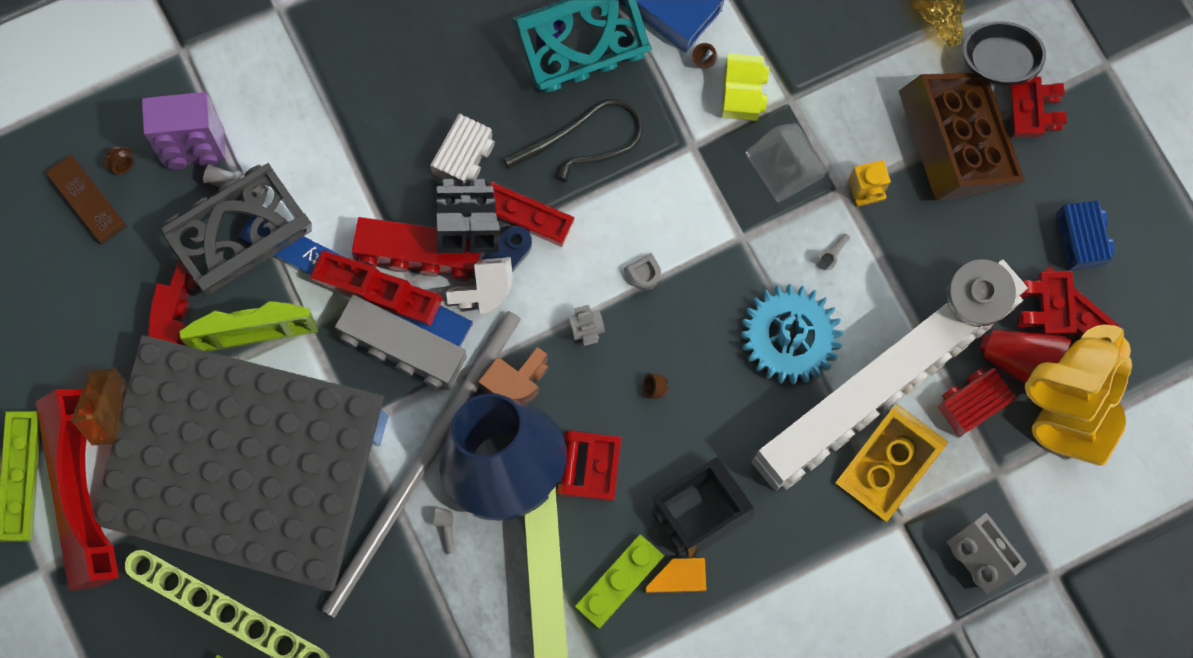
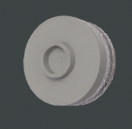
M985 259L974 260L963 265L950 279L946 292L947 303L953 315L964 324L973 327H986L998 322L1011 310L1016 297V287L1011 274L1002 265Z

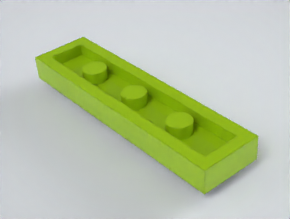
M6 411L0 477V542L33 541L41 433L37 411Z

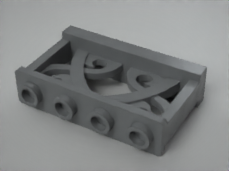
M267 163L263 166L256 165L250 168L245 173V177L236 183L230 181L219 188L218 194L210 199L205 197L198 200L191 206L192 210L180 216V214L170 217L165 221L164 227L160 229L163 238L206 299L312 232V223L297 205L271 165ZM259 185H267L274 191L273 201L267 208L262 206L265 202L264 192L258 198L252 195L253 189ZM242 196L244 198V201H235ZM281 200L294 217L290 222L274 212ZM225 213H239L257 217L250 229L252 246L245 249L242 245L233 241L216 242L218 228ZM209 217L207 225L202 222L204 219ZM263 221L267 222L263 229L267 228L270 230V234L266 237H261L257 234V230ZM190 228H195L198 230V235L194 238H189V240L194 243L204 242V247L199 249L184 247L180 241L182 233ZM230 248L235 254L233 258L226 260L223 258L225 251L216 254V250ZM205 255L209 273L202 276L189 257Z

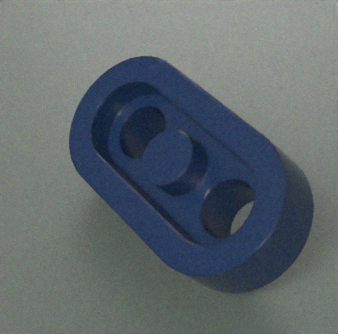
M518 226L508 228L499 237V252L485 253L482 259L511 257L513 273L532 249L530 233L525 228ZM514 237H519L522 239V243L514 245L511 243V240Z

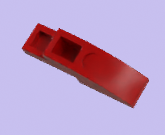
M178 260L170 286L157 283L151 305L148 334L152 338L186 346L180 338V331L187 326L184 322H180V320L185 319L189 310V301L187 300L190 291L195 290L197 285L180 260Z

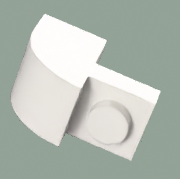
M511 257L480 259L474 265L476 285L452 286L446 292L447 304H457V308H471L476 306L475 302H478L480 314H486L496 309L508 296L512 287Z

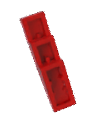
M324 250L310 276L311 280L350 297L355 295L390 313L430 327L443 300L438 293L412 286L407 280L382 273L374 266Z

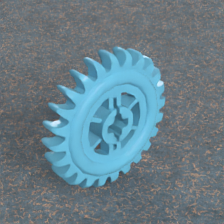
M788 284L784 294L777 285L774 288V297L765 290L763 292L764 302L754 298L753 305L756 310L752 308L746 309L747 316L752 320L743 319L741 322L742 326L747 328L748 331L741 332L740 337L749 340L748 343L743 345L742 349L753 352L748 357V361L758 360L759 364L756 367V371H761L764 368L768 369L766 375L768 379L774 374H778L779 383H783L785 377H789L790 383L795 385L798 376L804 383H808L809 373L813 377L819 378L821 376L819 368L825 371L831 368V365L826 360L835 361L838 358V355L831 350H838L842 347V343L834 339L841 337L843 331L833 329L841 322V319H830V316L835 311V307L823 308L827 297L816 302V290L805 296L804 285L799 288L797 294L793 292L792 284ZM784 314H790L784 321L777 318ZM801 317H803L810 324L809 327H807L806 322ZM795 321L793 329H795L794 332L796 337L791 342L788 353H786L787 347L791 340L790 331L788 330L789 328H791ZM774 322L779 329L776 336L769 338V327ZM809 332H813L811 348L805 342ZM778 341V344L782 347V352H778L771 343ZM799 347L805 351L804 354L792 356L793 351Z

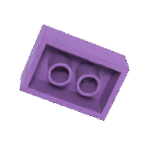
M207 92L142 98L144 135L164 167L180 170L186 168L187 165L199 164L207 167L208 164L215 166L218 162L226 161L224 127Z

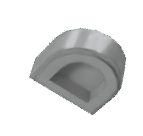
M652 253L624 268L631 283L640 290L648 291L658 285L661 278L660 267Z

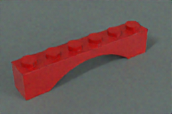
M85 389L54 390L36 401L68 589L71 591L98 588L119 578L114 547L93 516L94 511L87 487L85 452L90 416Z

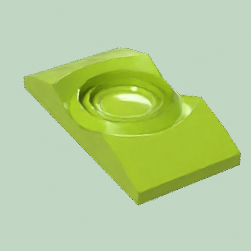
M269 301L260 308L245 309L230 314L214 311L180 331V338L188 347L210 352L319 331L309 308L295 304Z

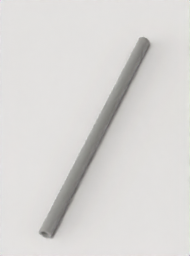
M508 311L336 584L335 590L331 592L321 608L326 614L333 618L336 617L444 444L456 412L465 402L472 399L479 388L478 381L504 348L521 320L513 312Z

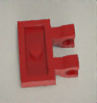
M1036 76L1028 82L1009 85L1013 138L1043 137L1046 129L1049 131L1063 130V125L1067 123L1066 111L1044 113L1043 100L1047 103H1060L1061 96L1065 95L1064 83L1042 85L1041 76Z
M1073 271L1041 272L1038 274L1039 281L1023 280L1028 289L1020 297L1040 296L1041 312L1022 311L1021 315L1017 316L1018 329L1042 326V334L1075 335L1077 333Z

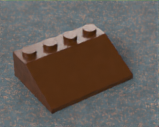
M974 73L921 74L898 91L936 201L961 199L1021 184L1025 181L990 82L981 79Z

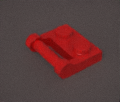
M565 431L564 441L567 450V463L561 484L557 486V495L614 502L622 437ZM579 444L588 445L583 486L574 485Z

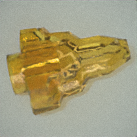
M909 0L914 11L921 12L925 22L935 26L938 36L949 47L960 45L964 29L961 16L966 11L964 0Z

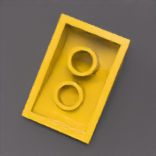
M896 404L842 473L836 484L884 521L888 522L946 447L948 441L899 404Z

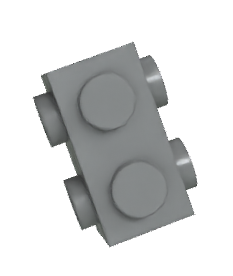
M987 512L947 541L954 557L964 564L971 573L974 583L982 588L987 595L1015 577L1027 566Z

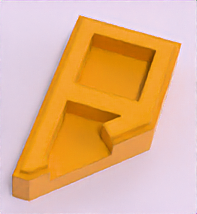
M705 558L672 559L646 587V593L706 592Z

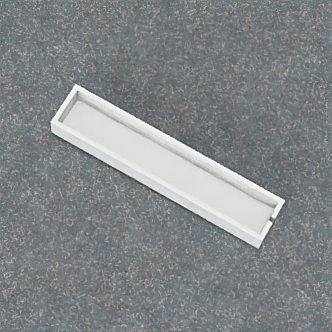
M1002 259L998 264L1002 265L1011 274L1016 287L1014 304L1011 310L1002 318L1004 319L1024 301L1020 296L1028 287ZM950 301L761 448L751 463L774 491H777L782 486L785 490H788L806 474L803 469L808 467L812 471L831 454L828 451L830 448L835 452L855 435L853 431L855 428L859 433L880 415L878 410L884 414L904 396L902 391L908 395L928 377L927 373L932 376L952 356L956 357L972 341L980 338L990 330L996 322L987 325L970 323L955 312Z

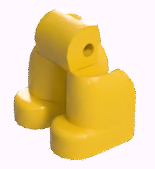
M1106 324L1095 326L1087 330L1082 338L1068 349L1058 363H1042L1033 370L1025 383V391L1035 404L1043 408L1032 425V433L1034 438L1046 449L1098 466H1104L1108 462L1126 428L1124 408L1122 404L1118 403L1121 401L1126 390L1128 378L1132 370V362L1130 358V344L1124 338V330L1122 328Z

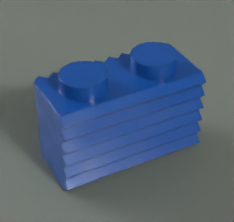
M1099 200L1063 205L1056 213V218L1059 224L1068 270L1072 271L1107 265L1115 254V244L1113 239L1107 236L1108 215L1105 209H1101Z

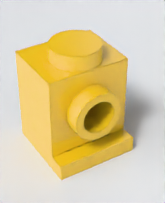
M884 160L855 166L848 178L856 207L886 200L885 191L891 181Z

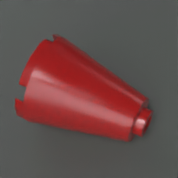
M993 329L991 335L985 333L979 351L985 352L983 359L1021 382L1026 383L1033 370L1039 364L1046 362L1058 363L1070 348L1072 339L1066 336Z

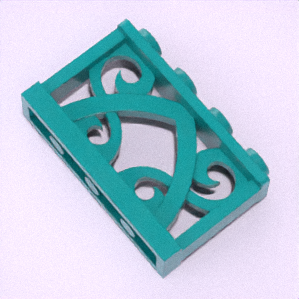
M561 0L512 18L535 88L539 90L544 89L545 93L552 92L561 88V83L572 79L573 82H579L589 78V72L598 69L601 72L610 71L617 68V62L628 59V62H634L646 57L645 52L652 50V47L649 43L636 0H624L630 19L618 18V0ZM596 6L600 7L601 13L598 16L606 15L605 20L592 18L591 10ZM579 12L580 16L589 24L604 26L597 43L589 54L577 52L561 43L571 32L573 26L572 13ZM561 20L565 25L564 30L557 37H554L552 34L557 33L559 30H555L553 24L555 21ZM616 25H627L633 30L634 39L629 46L620 47L618 45V39L621 36H627L621 31H615ZM530 28H533L545 43L536 53L527 31ZM608 47L613 51V53L602 56ZM549 49L555 52L550 55L548 65L553 61H558L560 64V68L552 74L545 73L540 67V60ZM569 60L580 63V65L569 68Z

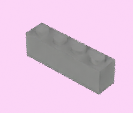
M352 295L335 326L340 336L339 340L352 348H356L359 345L367 349V354L378 361L384 362L385 359L396 363L395 368L409 376L416 373L424 377L423 381L427 385L438 390L441 387L450 390L467 358L465 349L355 295Z

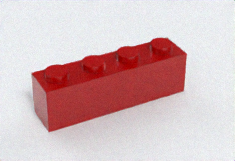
M358 217L352 247V255L355 261L377 267V265L389 266V269L396 272H407L408 269L419 270L421 274L430 277L446 274L459 281H469L470 278L476 279L474 265L481 259V253H470L469 239H466L465 253L437 254L436 228L364 217Z

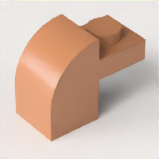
M537 347L519 371L497 357L478 381L479 389L486 394H500L523 403L530 402L539 394V387L532 381L536 380L538 382L549 368L546 365L548 354Z

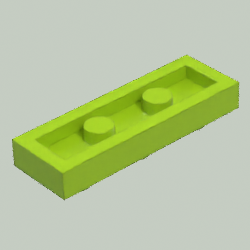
M640 534L580 600L575 608L595 627L600 629L663 559L664 555Z

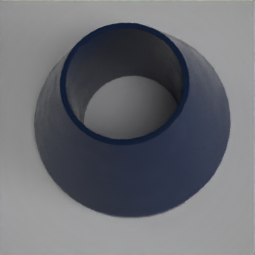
M482 394L465 402L453 418L440 455L439 470L441 481L454 504L472 513L474 517L494 521L521 517L544 504L549 499L548 495L555 488L556 484L561 482L567 463L566 444L557 424L540 409L504 395ZM502 433L517 434L514 441L507 448L496 454L487 456L474 455L478 447L494 435Z

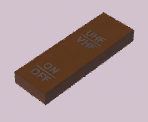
M69 155L46 172L102 245L128 227L72 155Z

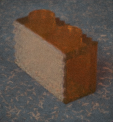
M115 368L91 371L87 374L89 377L86 378L87 382L84 384L85 387L82 389L83 392L78 399L80 402L76 404L78 407L74 409L76 412L72 414L74 417L70 419L92 446L115 443L122 425L119 418L128 385L126 381H123L124 378L120 377L121 374L117 373L118 370Z

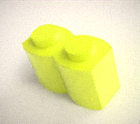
M728 53L725 64L722 118L758 121L760 112H766L767 94H762V84L768 83L769 66H764L763 56Z

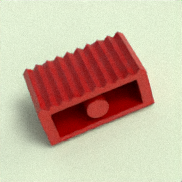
M981 368L966 379L969 383L967 386L960 390L956 385L941 395L944 401L937 407L959 438L1016 399L995 368L986 373Z

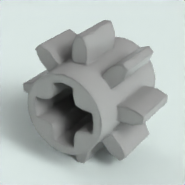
M589 305L574 308L575 316L568 318L574 341L582 339L584 346L597 343L599 339L598 334L605 333L600 311H591Z

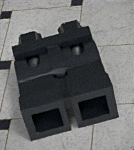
M442 179L440 186H437L436 195L437 254L465 253L466 239H469L470 253H498L500 227L499 221H497L493 186H488L486 179H473L470 181V186H458V182L454 179Z

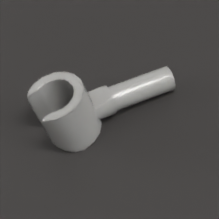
M844 233L834 247L821 252L818 257V263L824 256H829L832 258L833 263L830 264L827 270H832L837 262L839 251L848 242L850 236Z
M436 509L434 513V526L444 527L447 554L455 553L452 537L453 514L447 509Z

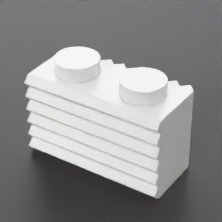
M459 114L430 165L432 174L441 179H454L458 182V186H467L470 181L477 179L481 169L478 166L483 156L487 158L494 147L495 141L492 140V129Z

